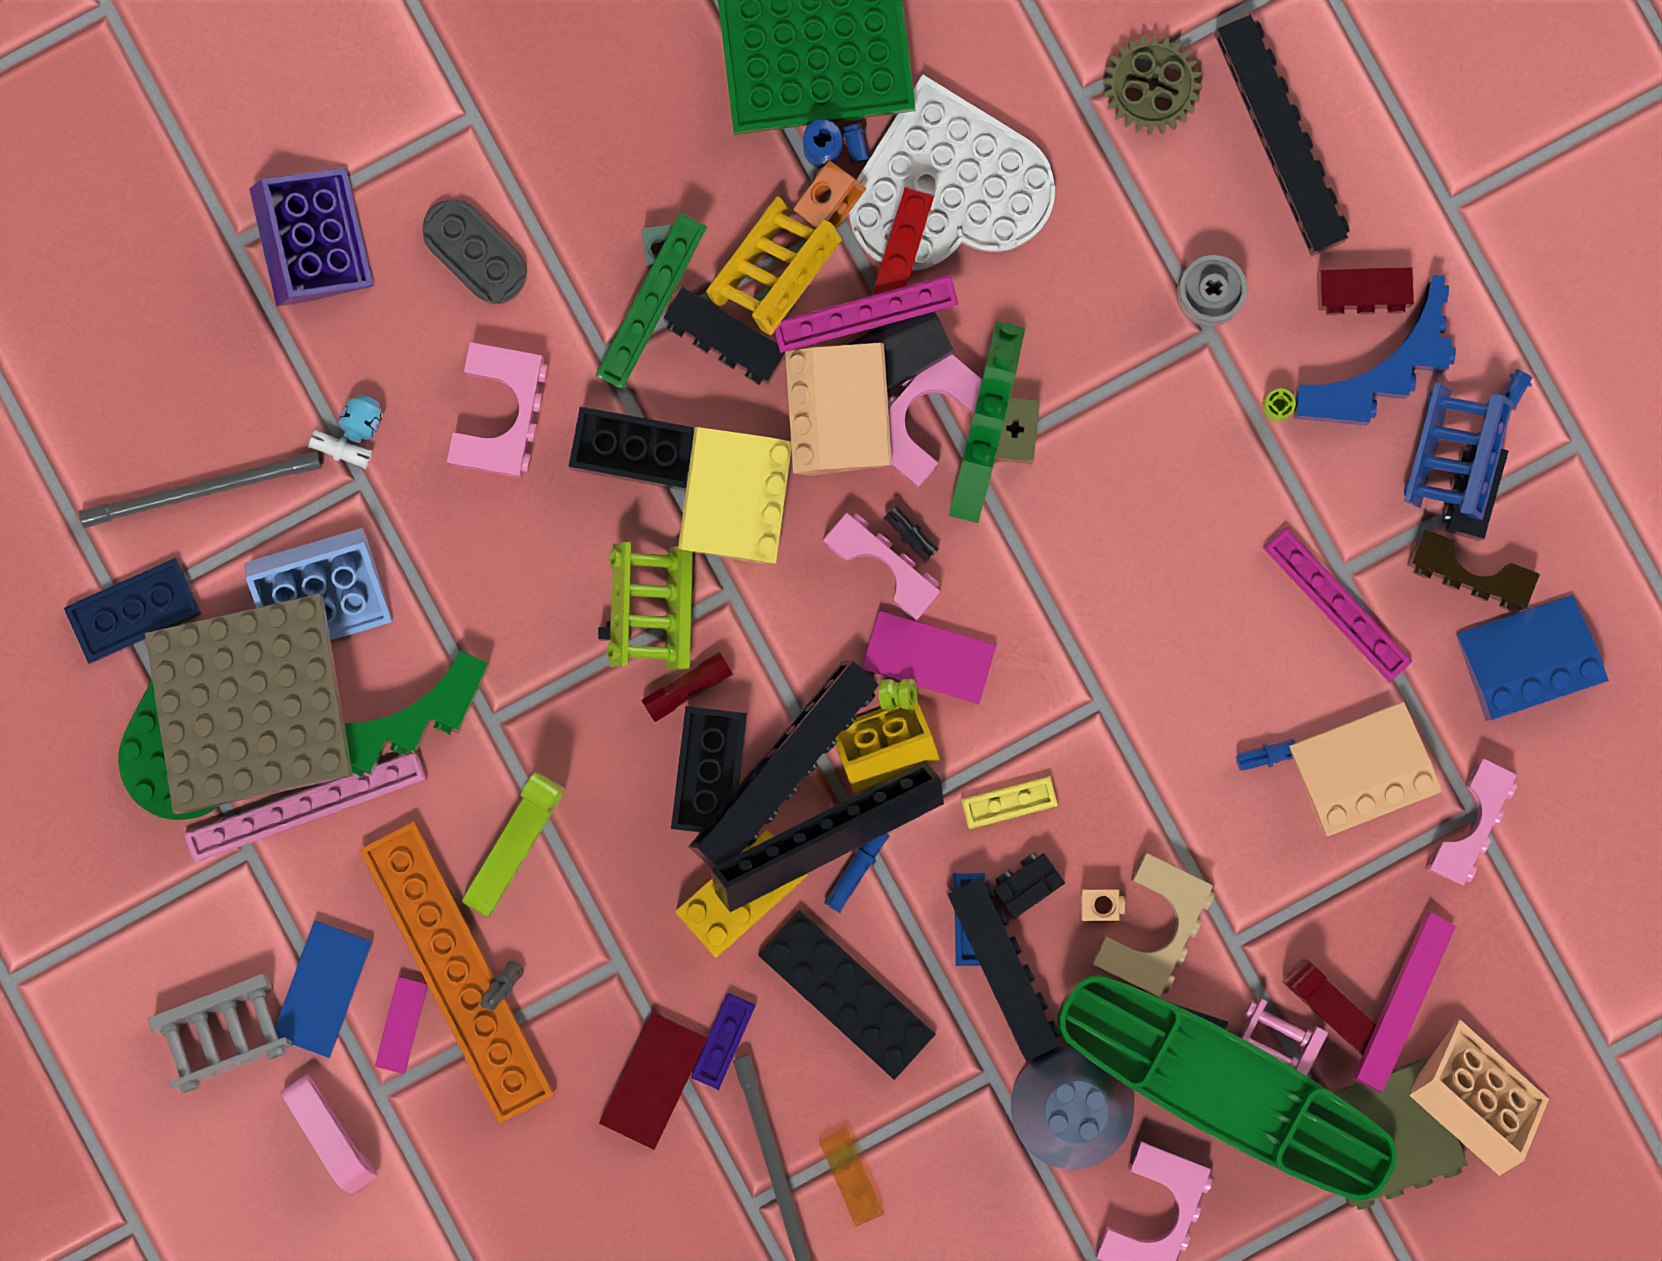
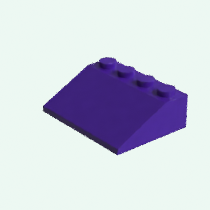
M346 168L261 179L249 188L276 307L308 302L373 286Z

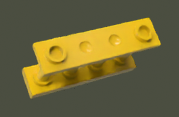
M776 197L772 204L765 209L763 216L718 276L711 281L709 288L706 290L710 299L719 309L730 299L753 311L752 317L760 329L769 335H772L842 241L833 224L824 219L816 229H812L790 218L792 214L779 197ZM781 228L807 240L798 253H794L772 242ZM764 251L789 263V266L780 277L754 265ZM746 275L771 287V290L762 301L736 289Z

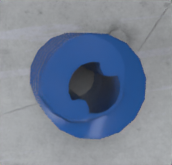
M823 119L814 121L804 131L803 150L805 158L810 164L822 168L829 160L835 164L841 156V132L831 121ZM821 140L827 141L826 147L818 146Z

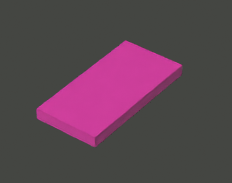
M879 611L862 669L898 681L914 679L918 687L979 704L997 645Z

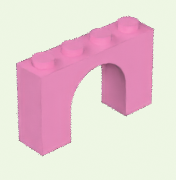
M469 343L464 373L467 376L497 381L509 386L517 395L519 414L513 427L499 437L481 438L452 432L447 459L449 465L521 479L523 472L529 471L531 454H527L528 443L535 440L537 424H532L534 412H540L543 397L542 394H538L540 382L546 381L548 364H544L542 355Z
M954 355L948 356L904 382L902 386L905 390L898 398L893 395L888 400L891 467L917 489L934 472L939 463L909 437L905 427V414L909 406L923 395L939 393L952 398L972 416L974 414L982 379Z
M1139 1140L1128 1169L1131 1172L1168 1187L1176 1201V1217L1166 1233L1149 1240L1137 1239L1105 1227L1095 1253L1096 1258L1102 1261H1176L1180 1250L1185 1252L1189 1244L1191 1234L1187 1233L1191 1221L1196 1223L1199 1218L1202 1205L1198 1204L1202 1192L1207 1194L1213 1181V1176L1209 1175L1211 1171L1209 1167Z

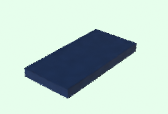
M173 558L64 608L88 664H92L145 640V633L174 627L202 614L178 558Z

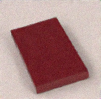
M652 1011L599 1124L655 1150L708 1037Z

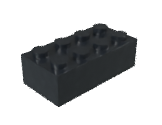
M580 406L568 467L573 471L686 491L695 427Z
M685 706L671 829L701 832L739 786L747 713Z

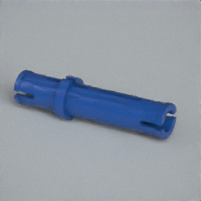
M886 833L855 849V856L824 901L826 905L841 913L845 903L858 886L871 864L874 865L877 860L875 858L890 837L889 834Z

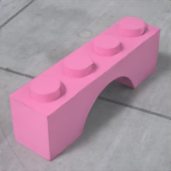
M846 513L825 537L823 543L845 562L863 556L874 557L883 561L893 572L896 581V593L893 602L912 619L917 621L940 594V591L937 589L939 583L928 573L925 572L921 576L915 571L913 567L916 563L907 555L901 553L898 556L889 549L893 544L882 534L878 533L875 537L866 529L869 524L857 513L853 516Z
M1484 758L1478 759L1465 786L1473 795L1477 805L1476 822L1471 831L1463 838L1452 842H1438L1426 870L1459 886H1464L1466 881L1469 883L1472 881L1478 868L1474 863L1479 854L1484 855L1490 844L1491 838L1487 836L1492 826L1497 827L1504 815L1501 807L1506 798L1509 800L1512 798L1518 783L1514 782L1517 774Z

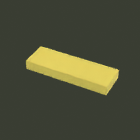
M1050 776L961 800L968 829L1058 806Z

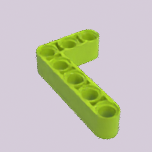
M533 773L520 795L523 797L521 803L469 887L462 903L485 917H490L562 798L566 788L541 773Z

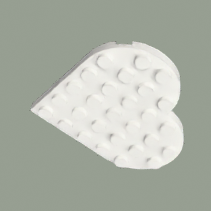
M922 75L913 89L916 111L899 113L857 178V181L867 188L849 212L851 228L857 242L872 259L880 264L882 263L902 194L907 186L935 195L912 271L925 270L942 263L958 249L961 243L985 252L1008 251L1027 243L1046 224L1053 208L1055 184L1048 160L1030 140L930 78Z

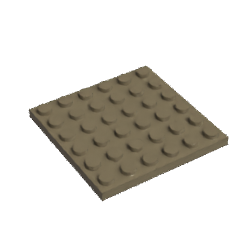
M316 594L145 633L173 813L191 812L353 776L323 595Z

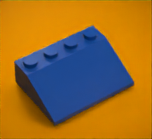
M1573 595L1456 634L1486 721L1494 720L1609 681L1599 651Z

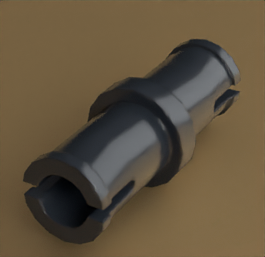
M898 505L883 517L902 537L900 540L904 544L907 542L924 562L929 560L931 555L933 556L939 550L920 530L922 527L918 523L915 525Z

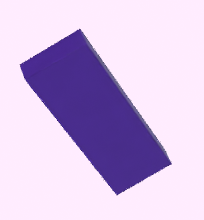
M728 992L692 1073V1079L717 1090L720 1089L756 1004Z

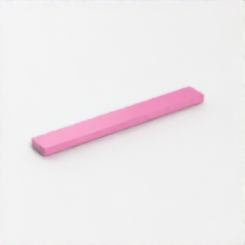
M408 753L407 756L401 755L377 764L372 776L365 773L362 778L353 774L351 777L329 781L187 832L184 836L193 862L196 863L427 779L418 754Z

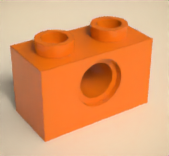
M829 160L817 172L816 179L808 190L800 195L798 203L793 210L816 228L824 219L832 223L837 230L867 188ZM831 193L830 198L825 202L826 196Z

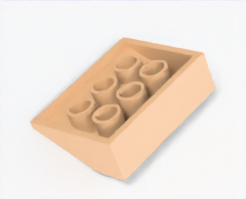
M884 343L812 347L785 351L793 473L814 476L892 466Z
M1404 701L1289 745L1318 827L1327 837L1442 792L1432 763Z
M1460 1019L1455 1022L1420 1071L1409 1094L1410 1097L1499 1176L1525 1160L1549 1101L1542 1092Z

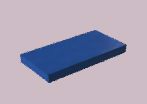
M316 920L314 921L275 1026L278 1039L286 1037L291 1040L292 1045L328 1058L331 1057L373 941Z

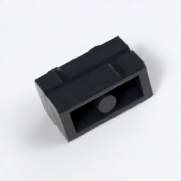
M1034 851L1020 861L1023 867L1018 871L1012 873L1009 869L995 879L998 885L993 890L1014 919L1065 884L1044 853L1038 856Z

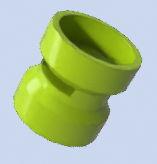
M1279 388L1271 391L1262 403L1264 415L1274 422L1287 419L1295 410V397L1286 389Z
M882 679L879 685V703L882 710H893L896 706H900L902 709H914L917 703V686L914 679H902L901 682H895L893 679Z

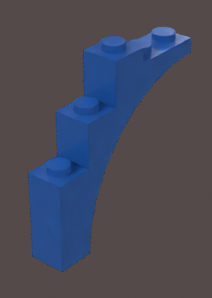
M1432 275L1428 279L1424 303L1416 323L1402 345L1388 359L1370 371L1349 380L1325 385H1299L1295 393L1296 406L1293 419L1366 426L1370 423L1371 418L1375 419L1377 400H1372L1373 396L1406 399L1410 396V391L1414 392L1416 387V373H1412V369L1445 372L1449 369V365H1454L1456 347L1451 346L1452 338L1440 337V333L1444 334L1446 328V315H1442V304L1447 303L1449 295V285H1444L1445 276Z

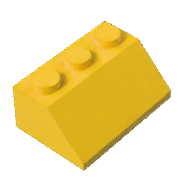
M918 701L914 709H902L900 706H896L893 710H882L881 708L859 716L847 730H842L835 738L837 740L836 748L853 792L886 781L923 761H926L929 765L940 760Z

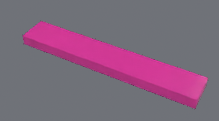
M950 274L786 318L781 321L774 332L781 353L959 305Z
M1287 527L1263 548L1389 683L1413 662Z
M1426 912L1353 1076L1354 1080L1376 1092L1383 1093L1456 927L1432 912Z

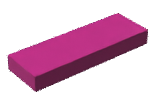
M398 976L374 1067L402 1074L406 1073L428 988L427 983Z

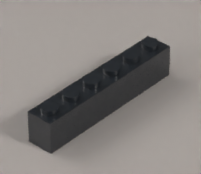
M978 876L946 891L1024 1060L1027 1062L1059 1047L1057 1038L1061 1037V1034L1054 1019L1048 1022L1044 1010L1048 1009V1006L1041 991L1035 994L1031 986V982L1035 981L1029 965L1025 964L1022 966L1017 956L1022 953V950L1015 936L1008 937L1004 927L1009 925L1002 908L996 910L991 899L996 897L989 880L983 882L981 877Z

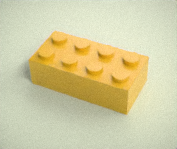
M767 829L758 837L753 845L742 852L774 837L773 834ZM808 874L732 912L728 911L716 895L713 880L711 879L678 908L675 913L713 956L717 958L800 884Z

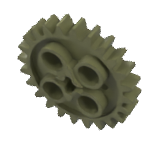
M1143 35L1140 38V45L1137 46L1133 40H1129V51L1120 46L1118 53L1121 58L1111 57L1110 62L1115 68L1106 67L1105 73L1112 78L1103 80V85L1111 89L1106 91L1103 96L1104 98H1113V101L1108 105V109L1117 108L1119 110L1115 116L1116 120L1123 116L1127 118L1124 127L1127 128L1133 122L1136 124V133H1139L1142 126L1147 127L1148 135L1152 134L1154 127H1158L1159 132L1164 134L1166 124L1172 130H1175L1177 127L1176 119L1182 123L1187 121L1184 111L1191 114L1195 111L1190 102L1197 103L1200 100V97L1193 92L1202 89V84L1194 82V80L1201 77V72H1192V69L1197 64V60L1189 62L1186 60L1190 53L1189 50L1183 53L1178 52L1180 42L1170 47L1169 37H1166L1161 44L1158 43L1157 35H1154L1151 43H1147ZM1140 59L1146 60L1150 64L1151 69L1145 73L1139 72L1135 68L1134 63ZM1166 69L1176 70L1180 76L1179 80L1175 82L1166 80L1163 74ZM1131 75L1140 81H1130L1126 78V76ZM1151 79H1155L1156 86H1158L1154 91L1148 89L1149 84L1147 83ZM1129 88H1135L1141 93V99L1130 101L1126 97L1125 91ZM1165 89H1175L1178 91V94L1174 95ZM1164 97L1170 102V108L1165 111L1159 110L1155 106L1154 100Z

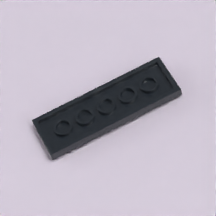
M801 910L796 912L758 954L763 961L894 1080L936 1035Z

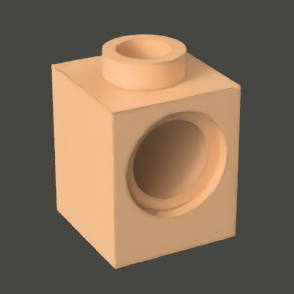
M1080 889V920L1119 921V914H1125V897L1119 896L1118 889ZM1100 896H1106L1111 902V908L1105 914H1099L1094 907L1095 900Z

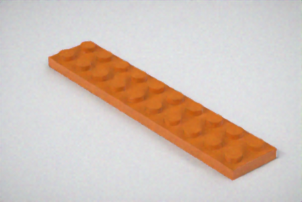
M415 821L359 849L498 1124L500 1125L554 1097L555 1095L505 997L492 1011L480 1005L482 1001L481 996L489 988L490 981L494 975Z

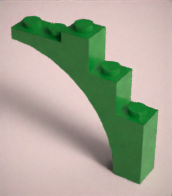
M1000 321L995 323L949 511V516L975 523H978L1026 329L1013 323Z
M460 651L445 676L430 692L413 705L390 716L372 721L344 723L352 773L362 778L365 773L372 776L387 743L392 744L390 750L400 755L407 756L408 752L416 755L430 722L435 723L434 729L444 734L450 735L452 731L459 734L487 673L489 664Z

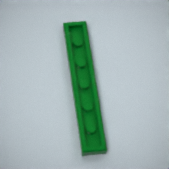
M682 212L679 213L600 364L596 376L621 389L624 388L702 239L707 225Z

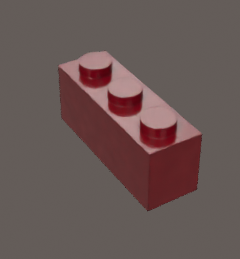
M1413 267L1320 270L1317 273L1318 311L1326 310V315H1343L1345 310H1357V314L1366 315L1374 314L1375 309H1387L1389 314L1405 313L1406 308H1410L1414 304Z

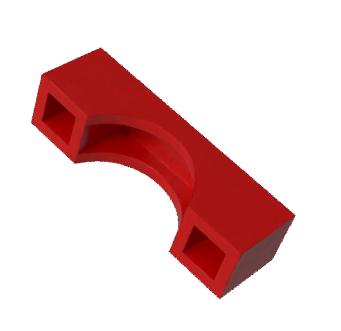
M907 186L904 188L872 295L908 286L935 195Z

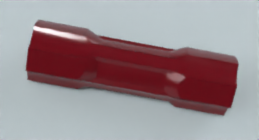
M718 652L700 663L692 671L666 687L658 689L641 701L653 721L657 722L675 711L683 703L732 676L733 673L721 653Z

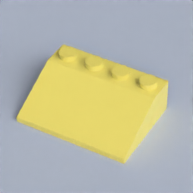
M695 427L678 549L754 563L776 564L792 450L791 442L764 436Z

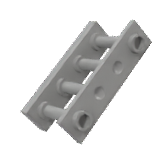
M264 974L258 975L147 1018L152 1031L158 1034L162 1033V1036L166 1035L180 1077L169 1082L170 1088L176 1091L181 1090L182 1093L191 1092L199 1088L198 1083L267 1056L269 1060L281 1057L286 1054L285 1049L293 1047L291 1040L286 1037L278 1039L264 999L266 997L265 992L273 990L269 977ZM247 999L253 1003L267 1043L250 1051L235 1010L238 1007L237 1003ZM218 1010L224 1014L238 1054L220 1062L206 1021L209 1019L208 1014ZM188 1022L196 1027L209 1066L191 1073L177 1032L180 1030V1025Z

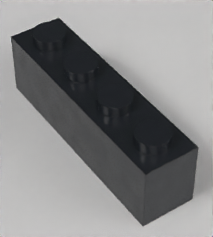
M684 287L681 288L663 317L664 322L668 324L667 330L682 338L683 334L694 339L692 345L707 354L709 350L720 355L718 361L733 370L735 366L740 367L746 371L744 376L757 385H760L762 381L769 385L786 357L785 352L780 353L778 344Z

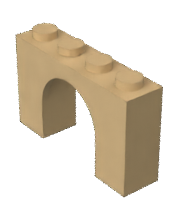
M1144 853L1131 881L1160 894L1171 904L1176 917L1173 936L1166 945L1152 952H1138L1104 936L1091 964L1160 997L1162 992L1167 994L1175 978L1171 975L1175 964L1181 966L1188 952V949L1184 946L1189 936L1194 938L1202 922L1198 920L1202 909L1208 910L1215 893L1211 892L1213 885L1148 853Z

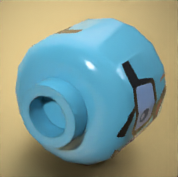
M364 395L348 399L338 420L339 426L345 431L344 436L357 443H360L362 439L374 438L383 418V412L379 408L380 404Z

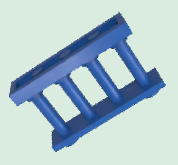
M1435 383L1433 391L1428 396V412L1411 477L1407 480L1404 487V501L1417 508H1421L1423 497L1459 504L1461 506V513L1472 519L1483 521L1514 402L1504 395L1495 393L1491 394L1490 401L1486 404L1450 397V389L1440 383ZM1446 410L1484 416L1485 421L1482 431L1474 433L1442 427ZM1439 439L1476 445L1475 459L1468 463L1435 456ZM1431 468L1468 475L1467 489L1462 493L1427 486Z

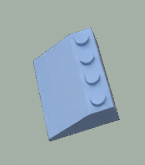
M364 528L245 562V578L256 608L316 594L323 595L330 640L392 622Z

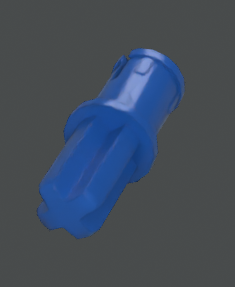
M1294 739L1272 745L1265 743L1262 745V748L1239 753L1236 756L1237 766L1239 770L1243 771L1263 765L1273 767L1274 763L1293 759L1289 745L1296 742Z

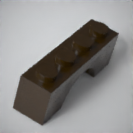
M1426 529L1420 531L1407 565L1415 568L1413 573L1427 579H1431L1432 575L1443 579L1442 584L1455 590H1459L1460 587L1472 590L1471 596L1483 601H1488L1490 597L1500 601L1499 607L1515 613L1518 609L1523 610L1528 607L1540 576L1539 573L1514 563L1505 565L1497 574L1492 576L1474 575L1464 569L1457 560L1454 551V540Z

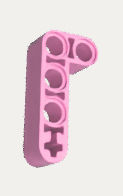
M305 1074L281 1091V1095L331 1177L342 1190L353 1195L378 1177L369 1160L357 1151L319 1088L308 1074Z

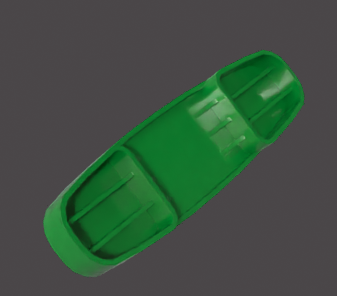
M1099 974L1087 975L1075 981L1062 1000L1057 1013V1026L1066 1042L1126 1086L1201 1131L1290 1176L1355 1201L1368 1200L1378 1195L1390 1179L1397 1162V1148L1392 1137L1331 1091L1244 1039L1170 1002Z

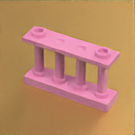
M1258 998L1256 1003L1251 1001L1244 1014V1018L1248 1020L1239 1037L1307 1076L1328 1032L1314 1025L1311 1030L1306 1029L1304 1031L1264 1011L1267 1001ZM1259 1021L1298 1041L1299 1046L1303 1047L1298 1058L1293 1056L1291 1059L1251 1039L1250 1036L1257 1022Z

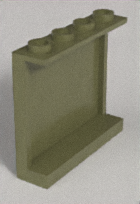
M1423 1058L1393 1069L1383 1093L1376 1092L1360 1082L1332 1091L1336 1096L1366 1115L1392 1137L1397 1148V1162L1385 1187L1378 1195L1368 1200L1355 1201L1347 1198V1205L1351 1208L1356 1206L1357 1210L1371 1207L1375 1204L1374 1199L1383 1196L1387 1200L1403 1195V1189L1413 1185L1415 1189L1426 1187L1433 1183L1432 1178L1444 1175V1178H1450L1461 1174V1168L1468 1166L1459 1139L1409 1096L1418 1074L1429 1059Z

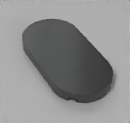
M446 200L437 203L427 212L422 230L425 244L475 296L487 303L501 304L514 299L522 291L527 278L526 264L522 256L475 208L464 201Z

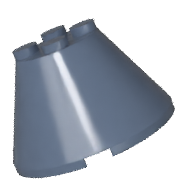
M1071 1045L1056 1047L1033 1059L1022 1070L1013 1088L1011 1117L1019 1139L1036 1158L1058 1168L1083 1169L1103 1162L1120 1148L1133 1122L1134 1099L1131 1088L1091 1062Z

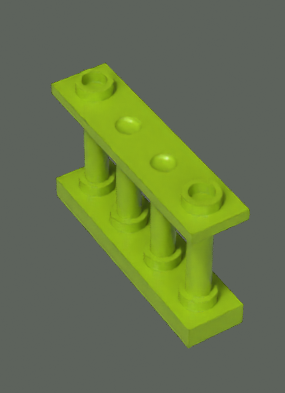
M631 542L613 544V549L609 555V563L612 567L610 642L607 646V657L610 660L609 667L628 666V658L664 659L666 669H690L693 552L679 550L678 546L669 547L667 555L631 553ZM630 565L666 567L668 570V583L666 586L630 584ZM629 597L665 598L667 600V614L665 616L630 615ZM629 627L663 628L666 631V645L664 647L628 645Z

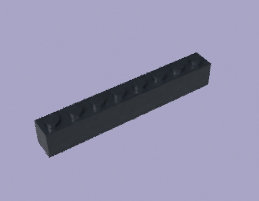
M1250 14L1217 28L1214 34L1310 255L1313 256L1344 243L1348 239L1347 233L1350 232L1349 225L1343 215H1338L1335 205L1338 204L1333 189L1331 187L1327 188L1322 178L1325 177L1324 168L1319 159L1314 160L1310 149H1313L1311 138L1307 132L1303 133L1298 122L1301 121V116L1296 105H1290L1286 96L1289 93L1287 83L1283 76L1278 77L1274 66L1277 65L1272 50L1270 48L1266 49L1262 41L1265 35L1258 20L1254 22Z
M842 661L688 848L710 868H713L737 856L745 847L748 848L753 845L760 835L758 831L765 823L769 824L778 815L779 810L777 808L781 803L793 797L798 790L797 784L801 779L808 777L818 765L816 761L823 753H828L836 745L837 740L835 738L842 730H847L855 722L856 717L854 715L861 707H866L874 699V691L879 684L856 662Z
M923 761L711 868L716 895L728 911L732 912L943 805L941 779L928 763Z

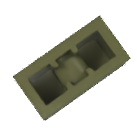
M1010 397L997 447L996 461L1033 464L1040 400ZM1012 423H1018V429L1023 430V432L1018 433L1017 438H1012L1011 432L1006 431V428H1010Z

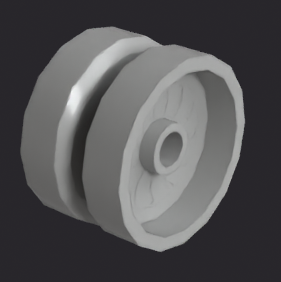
M1219 255L1202 256L1193 261L1179 279L1176 290L1178 306L1183 315L1194 324L1204 327L1221 326L1231 320L1244 304L1247 294L1246 277L1241 268L1227 257ZM1208 287H1212L1216 290V294L1213 293L1209 296L1206 290Z

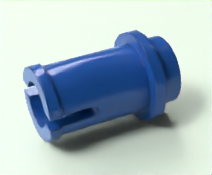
M861 124L844 127L842 138L846 139L851 159L850 163L855 164L869 160L863 136L865 129L861 128Z
M1516 369L1514 374L1510 373L1511 380L1502 394L1514 402L1512 410H1516V406L1527 387L1532 386L1530 382L1533 377L1519 369Z

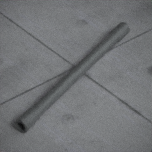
M318 451L293 456L287 460L113 504H103L79 510L80 520L83 528L110 522L116 518L291 474L297 475L321 469V459Z
M751 1055L733 1059L795 1261H811L760 1094L758 1078Z

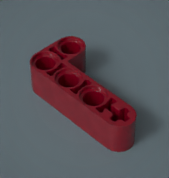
M1302 959L1282 982L1363 1056L1376 1024L1335 988L1318 968L1308 960Z

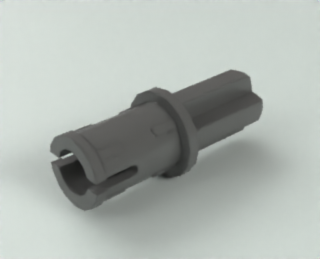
M509 961L501 973L491 979L489 988L481 996L482 1001L480 1005L483 1008L492 1011L504 997L511 995L513 986L524 974L523 968L515 973L521 966L518 962Z

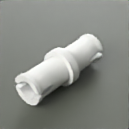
M317 429L314 430L313 438L311 437L308 445L309 448L334 456L333 460L340 461L342 459L363 469L367 468L373 451L348 443V439L344 437L338 439Z

